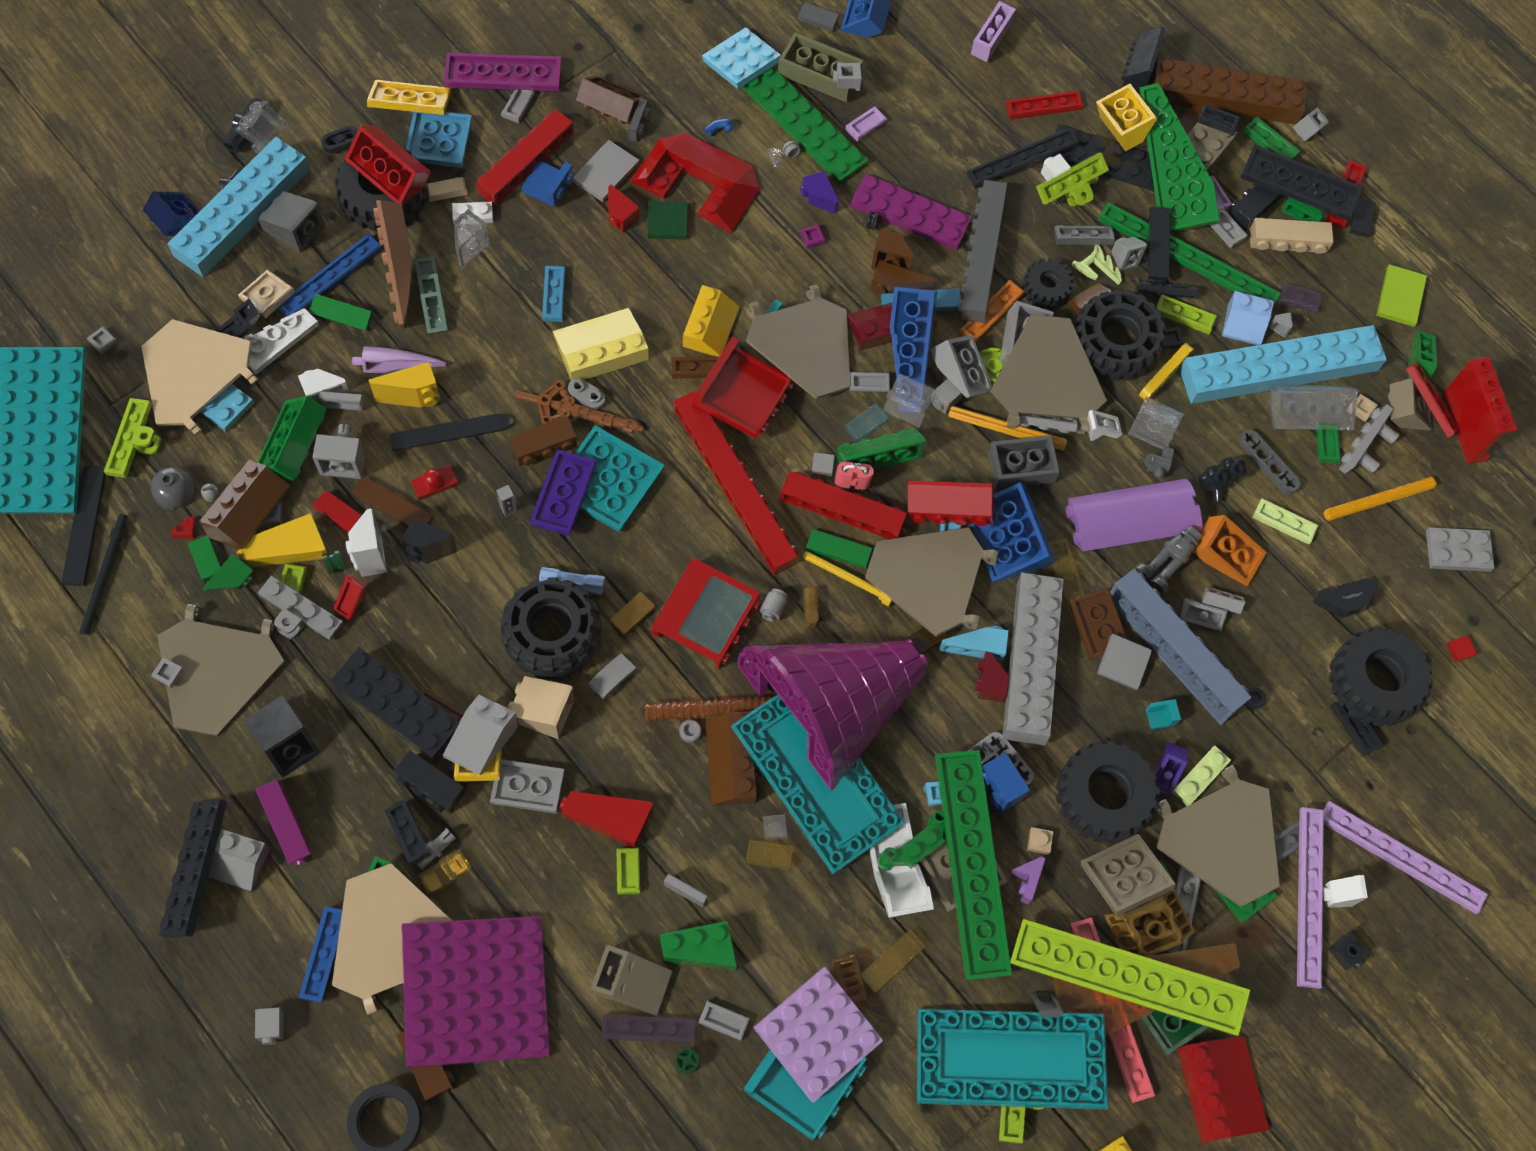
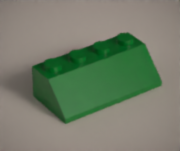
M309 396L286 400L257 463L266 465L285 482L295 480L301 472L300 467L303 461L308 457V449L311 443L317 437L316 432L325 419L324 414L327 408Z
M903 429L891 435L883 434L874 439L865 438L858 443H844L837 447L836 459L838 465L841 462H852L853 465L854 463H862L872 466L873 470L921 459L926 441L917 429Z

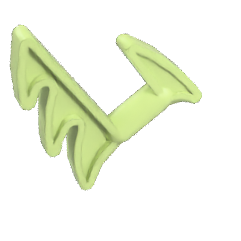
M1095 245L1094 251L1083 261H1073L1072 263L1074 268L1093 280H1096L1098 275L1089 267L1091 263H1095L1116 284L1120 285L1122 281L1119 268L1116 267L1113 271V264L1109 255L1106 256V262L1104 261V254L1099 245Z

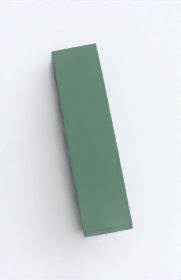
M435 257L414 259L427 333L433 334L448 331Z

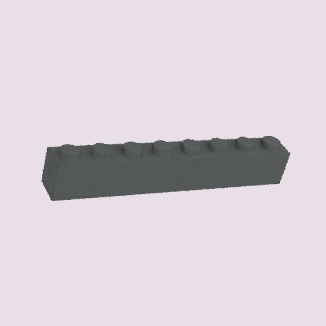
M984 180L983 188L979 187L978 199H981V201L976 203L975 215H978V219L973 220L972 231H975V235L970 237L969 247H972V251H968L966 262L970 263V265L965 267L964 279H967L966 284L962 283L961 295H964V300L959 301L958 312H962L961 320L985 323L1006 197L1007 183Z

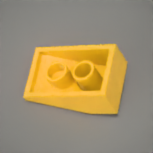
M429 362L369 379L375 401L378 403L422 408L425 406L431 407L441 402Z

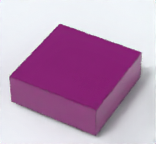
M819 224L800 230V235L806 249L825 244V238Z

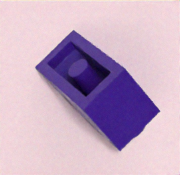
M824 171L802 178L800 192L803 198L806 197L810 205L831 213L838 212L839 200Z
M1169 742L1155 771L1158 779L1155 785L1159 787L1160 794L1170 798L1188 762L1189 751Z

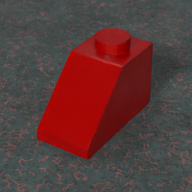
M610 184L608 186L609 222L614 228L624 232L639 219V207Z

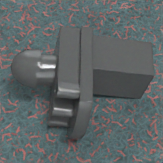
M1164 446L1160 456L1155 454L1147 455L1144 462L1147 471L1154 472L1155 477L1159 479L1166 476L1171 467L1174 449Z

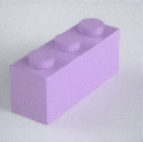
M999 1L974 39L971 55L988 62L1012 25L1016 11L1015 8Z

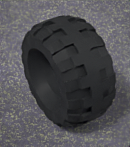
M548 577V580L544 581L536 579L529 582L530 585L525 588L520 587L514 592L512 599L507 601L500 626L502 641L511 660L524 672L532 673L535 677L543 679L546 677H554V679L564 678L566 674H574L581 670L582 666L587 662L589 663L594 657L601 639L600 614L590 594L584 588H579L576 583L570 580L561 581L558 580V577ZM557 611L568 616L571 620L569 632L564 637L555 641H543L532 635L530 630L532 622L544 612Z

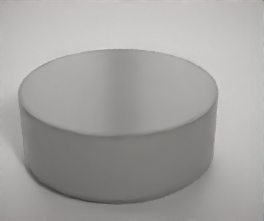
M695 720L684 721L679 729L680 737L688 743L696 742L701 736L700 724Z

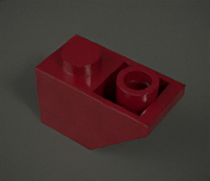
M986 651L983 658H979L977 670L981 671L980 678L976 679L975 691H978V699L1003 703L1007 695L1009 675L994 656Z

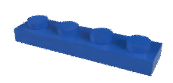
M324 907L299 994L300 999L322 1004L324 1002L336 959L342 910Z

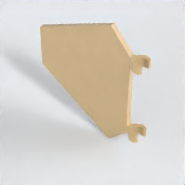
M173 319L141 346L156 424L158 426L185 425L197 435L202 429L192 419L237 378L243 375L252 385L258 381L257 377L248 369L252 342Z
M392 864L348 879L346 881L332 986L361 998L367 1015L376 1012L377 1009L372 995L403 983L402 923L452 920Z

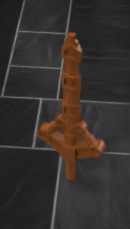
M557 380L551 387L542 392L540 396L519 390L515 392V398L537 404L542 425L568 416V419H570V416L597 422L600 425L621 428L629 433L643 432L644 429L635 420L628 418L625 420L615 417L611 413L600 412L575 404L574 398L569 396L565 383L562 380ZM559 394H561V396L563 397L562 400H561V401H558V400L555 401L554 399H555ZM550 408L557 410L558 415L550 416Z

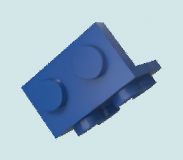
M538 162L522 185V192L555 207L559 199L563 197L567 187L573 181L572 165L565 162L559 170L544 162Z

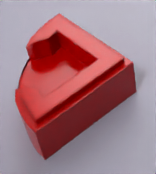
M187 517L175 526L171 533L172 538L194 539L196 517Z

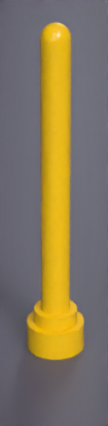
M810 552L803 554L805 560L879 597L878 599L881 600L882 604L889 607L893 602L871 583Z

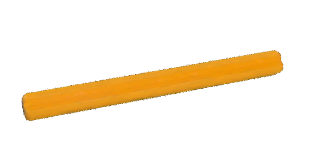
M951 406L949 411V417L1021 439L1051 435L1020 425L1016 426V428H1007V421L957 406ZM1051 435L1054 448L1063 451L1067 440Z
M1433 477L1425 478L1328 508L1323 514L1325 519L1330 521L1433 489L1437 483Z

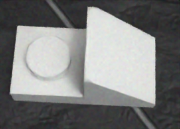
M1094 410L1089 411L1087 419L1090 425L1089 436L1091 441L1102 435L1113 438L1122 436L1118 417Z

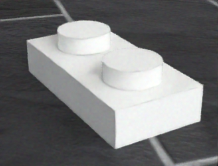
M492 202L452 203L453 224L493 223Z

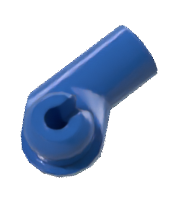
M722 118L714 120L704 130L708 136H711L722 127L728 132L734 128L731 119Z

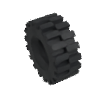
M1042 258L1039 263L1036 260L1032 266L1028 267L1022 283L1023 296L1027 295L1026 300L1027 302L1032 301V306L1036 307V305H1039V308L1042 309L1047 307L1048 311H1051L1054 306L1056 310L1060 308V305L1066 304V301L1069 299L1074 286V276H1071V269L1066 270L1068 266L1065 263L1060 265V260L1052 262L1053 258H1048V261ZM1050 279L1056 286L1053 288L1045 287L1041 280Z

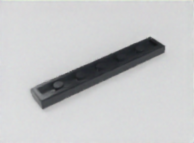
M1070 127L967 170V175L976 189L983 186L984 180H998L1046 160L1049 157L1079 146V140Z
M84 465L77 500V514H74L61 581L63 585H86L106 478L104 473L105 466Z

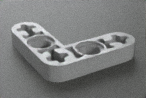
M993 732L968 750H980L984 753V759L981 760L983 766L992 758L999 757L1000 749L1003 750L1005 747L1007 750H1004L1001 755L1007 753V755L1014 757V766L1017 767L1019 764L1021 767H1019L1018 771L1022 775L1026 773L1028 776L1025 781L1027 786L1033 781L1034 775L1032 770L1007 739H1002L1001 733ZM992 739L994 741L999 740V745L991 746Z

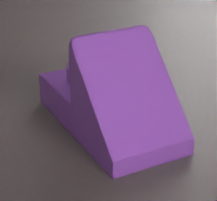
M1039 857L1015 868L1010 873V875L1026 880V882L1022 881L1019 889V894H1022L1020 902L1029 904L1032 901L1045 861L1044 857Z

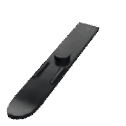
M491 414L389 434L392 450L397 451L493 433L509 428L514 422L507 415Z

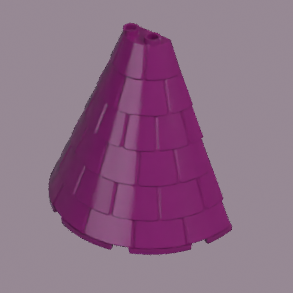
M908 639L906 641L853 644L750 645L739 654L737 667L759 696L767 693V681L770 683L807 732V760L830 791L836 789L845 773L850 771L878 731L881 732L894 712L899 709L909 693L926 674L925 666L928 663L926 657L923 654H919L915 649L912 640Z

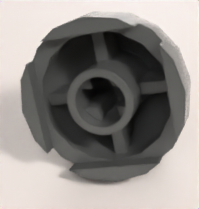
M166 467L156 473L151 481L153 498L164 509L175 510L174 508L186 507L193 500L196 493L192 477L181 468Z

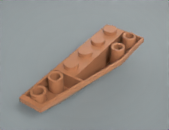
M378 200L376 201L377 208H373L376 226H381L377 228L380 246L384 245L385 253H382L383 263L388 265L389 272L385 273L387 284H392L393 292H389L391 304L396 305L397 310L393 312L395 324L399 323L400 329H404L411 290V261L402 204Z

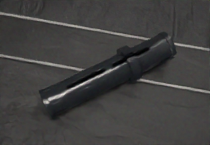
M1139 280L1137 292L1154 294L1158 297L1163 294L1197 299L1199 288L1198 286L1167 284L1158 280L1156 282Z

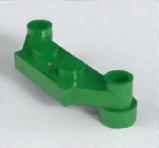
M942 811L934 812L927 822V828L899 849L886 848L879 855L878 866L884 871L892 870L894 866H908L912 869L942 847L945 843L943 839L944 821Z

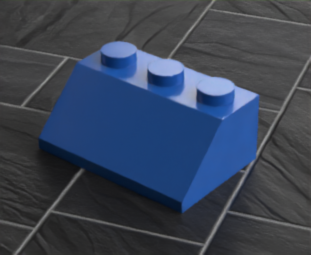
M849 0L841 30L868 38L882 33L891 0Z

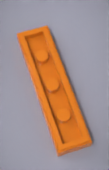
M1009 280L988 301L985 323L968 321L959 330V334L963 337L972 335L976 344L1013 304L1023 296L1024 291Z

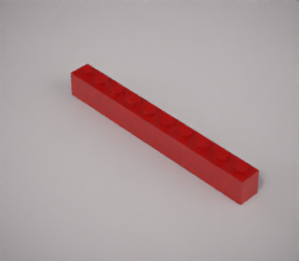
M696 391L674 400L676 415L774 576L796 565L797 549L794 545L789 544L786 531L776 523V515L767 508L765 497L757 492L754 479L752 477L749 478L746 474L747 470L744 463L738 461L733 445H729L725 440V432L722 428L719 429L717 427L715 416L692 404Z

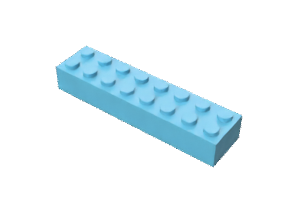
M275 137L167 243L173 256L204 277L259 222L258 219L261 213L269 208L273 200L283 191L289 192L310 171L306 157Z

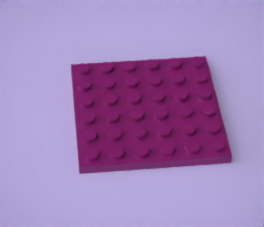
M541 916L402 923L406 1068L546 1058L550 1056Z

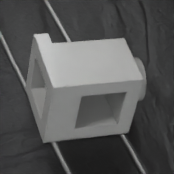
M837 63L836 71H833V83H837V89L856 88V91H860V63Z

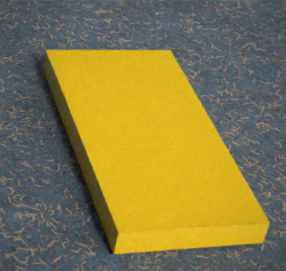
M375 80L367 99V107L444 115L451 97V88Z

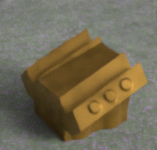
M1175 889L1117 917L1112 910L1104 915L1119 949L1147 958L1182 944L1181 940L1189 938L1195 932Z

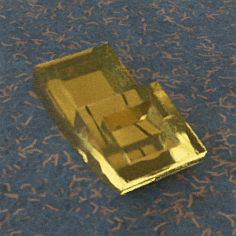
M460 849L442 858L435 866L420 873L418 878L431 896L471 869V866Z

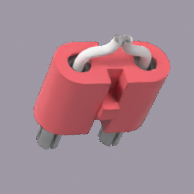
M841 462L837 467L835 483L843 489L850 488L851 484L859 492H864L871 484L873 468L868 464L854 463L853 465L852 462Z

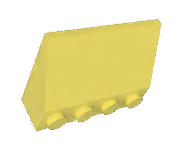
M629 308L553 331L571 381L577 378L586 380L649 360L648 346Z

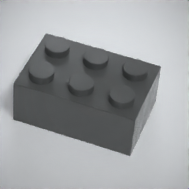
M1051 435L990 443L987 454L995 489L1009 488L1020 482L1024 486L1055 483L1060 472Z

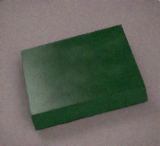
M648 201V239L687 240V202Z

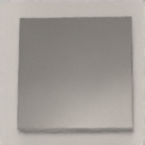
M1112 634L1097 674L1138 690L1152 650Z

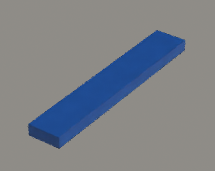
M368 233L297 288L295 293L281 304L278 309L286 317L304 308L307 309L311 306L315 294L324 296L383 249L382 245L380 246V243Z

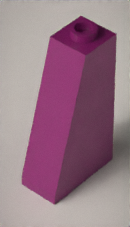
M276 779L256 788L255 790L288 864L294 862L295 866L308 861L307 856L312 853L282 781Z

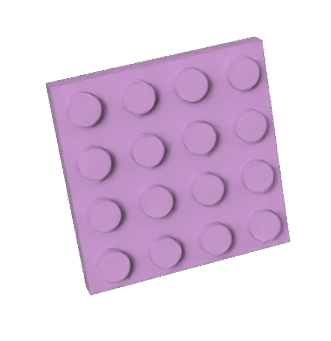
M822 967L753 1027L813 1103L883 1041L826 967Z

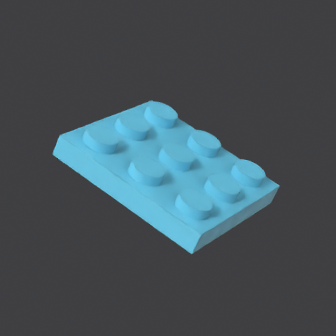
M746 27L702 55L703 62L737 89L779 63L781 54Z

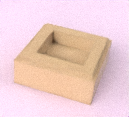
M1360 394L1348 411L1366 422L1377 407V404Z

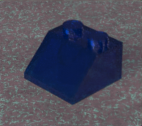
M152 192L143 208V212L149 217V220L160 229L163 235L168 237L176 236L200 212L183 192Z

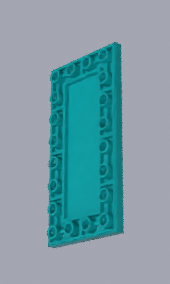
M778 694L731 725L732 730L832 874L905 824V821L860 757L850 771L845 773L836 789L830 791L807 760V732Z
M918 1009L917 1104L1107 1110L1108 1093L1104 1014L1062 1013L1060 1017L1042 1018L1039 1012Z

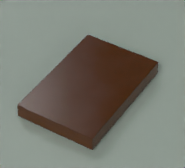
M1109 588L1068 600L1089 661L1104 655L1112 634L1127 639Z

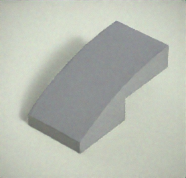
M620 654L606 665L588 685L604 699L615 691L622 681L632 675L636 667L624 655Z

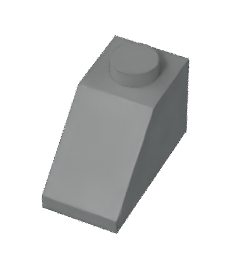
M1135 237L1120 238L1115 241L1111 252L1119 271L1138 267L1147 246L1145 242Z

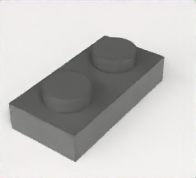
M639 99L629 127V140L637 142L639 135H642L644 131V120L649 118L650 108H648L646 99Z

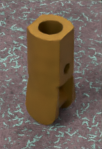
M804 588L803 590L804 624L808 628L815 627L819 619L816 588Z

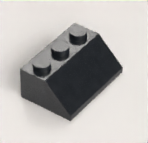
M1165 27L1139 33L1137 41L1133 40L1130 48L1133 54L1128 55L1125 64L1128 66V69H1124L1121 80H1124L1122 88L1131 84L1136 92L1140 94L1139 87L1147 86Z

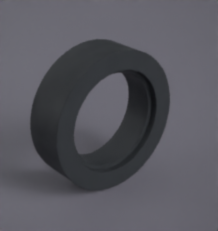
M378 1084L361 1092L353 1101L347 1116L349 1138L359 1151H408L416 1142L422 1127V1114L418 1102L408 1091L394 1084ZM393 1098L400 1101L406 1109L408 1116L406 1130L396 1142L390 1145H374L366 1139L362 1130L364 1112L370 1104L378 1099Z

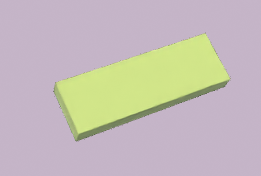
M1264 499L1259 501L1252 517L1308 545L1311 543L1319 526Z

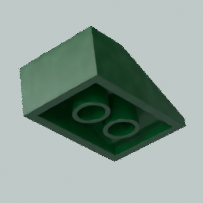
M1149 1009L1140 1015L1167 1055L1210 1028L1153 1009Z

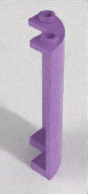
M1188 479L1068 498V506H1066V515L1075 524L1076 532L1073 533L1074 543L1082 551L1177 536L1189 526H1192L1198 532L1203 531L1200 507L1194 501L1196 494Z

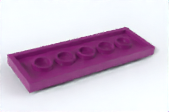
M447 53L444 87L559 91L561 57Z
M868 174L864 175L850 203V208L867 215L869 211H872L873 214L877 212L879 213V220L956 251L972 218L970 215Z

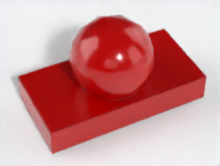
M450 465L440 469H428L423 476L411 480L419 501L458 485Z
M352 574L347 575L333 611L349 622L353 620L359 605L366 599V588L368 585Z

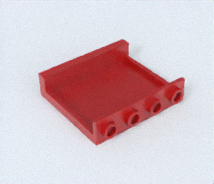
M732 336L697 390L692 404L757 440L760 433L765 434L770 425L768 420L775 418L779 410L776 407L778 404L783 405L787 397L786 391H791L795 382L781 371L737 348L740 340Z
M1491 358L1470 360L1442 393L1449 414L1458 427L1456 433L1468 465L1487 462L1490 459L1488 454L1489 448L1504 433L1518 430Z

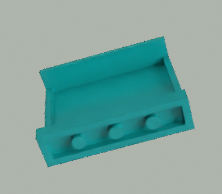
M769 1050L743 1091L813 1141L816 1136L821 1138L828 1127L824 1123L828 1117L834 1118L841 1106L837 1103L841 1097L847 1098L854 1088L851 1082L855 1076L861 1077L867 1068L864 1065L867 1058L863 1057L858 1064L813 1103L773 1052Z

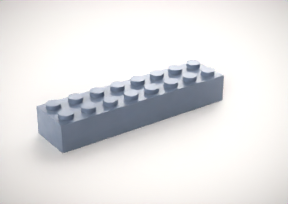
M1133 569L1114 584L1110 593L1116 610L1220 725L1236 714L1252 698L1247 688L1240 685L1234 679L1233 673L1229 669L1224 668L1219 662L1218 657L1204 646V642L1200 637L1192 633L1189 625L1175 614L1172 606L1166 604L1161 599L1159 592L1150 587L1141 573Z

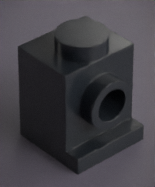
M1352 931L1343 935L1327 948L1345 970L1351 967L1354 969L1359 968L1366 962L1364 957L1368 954L1353 937Z

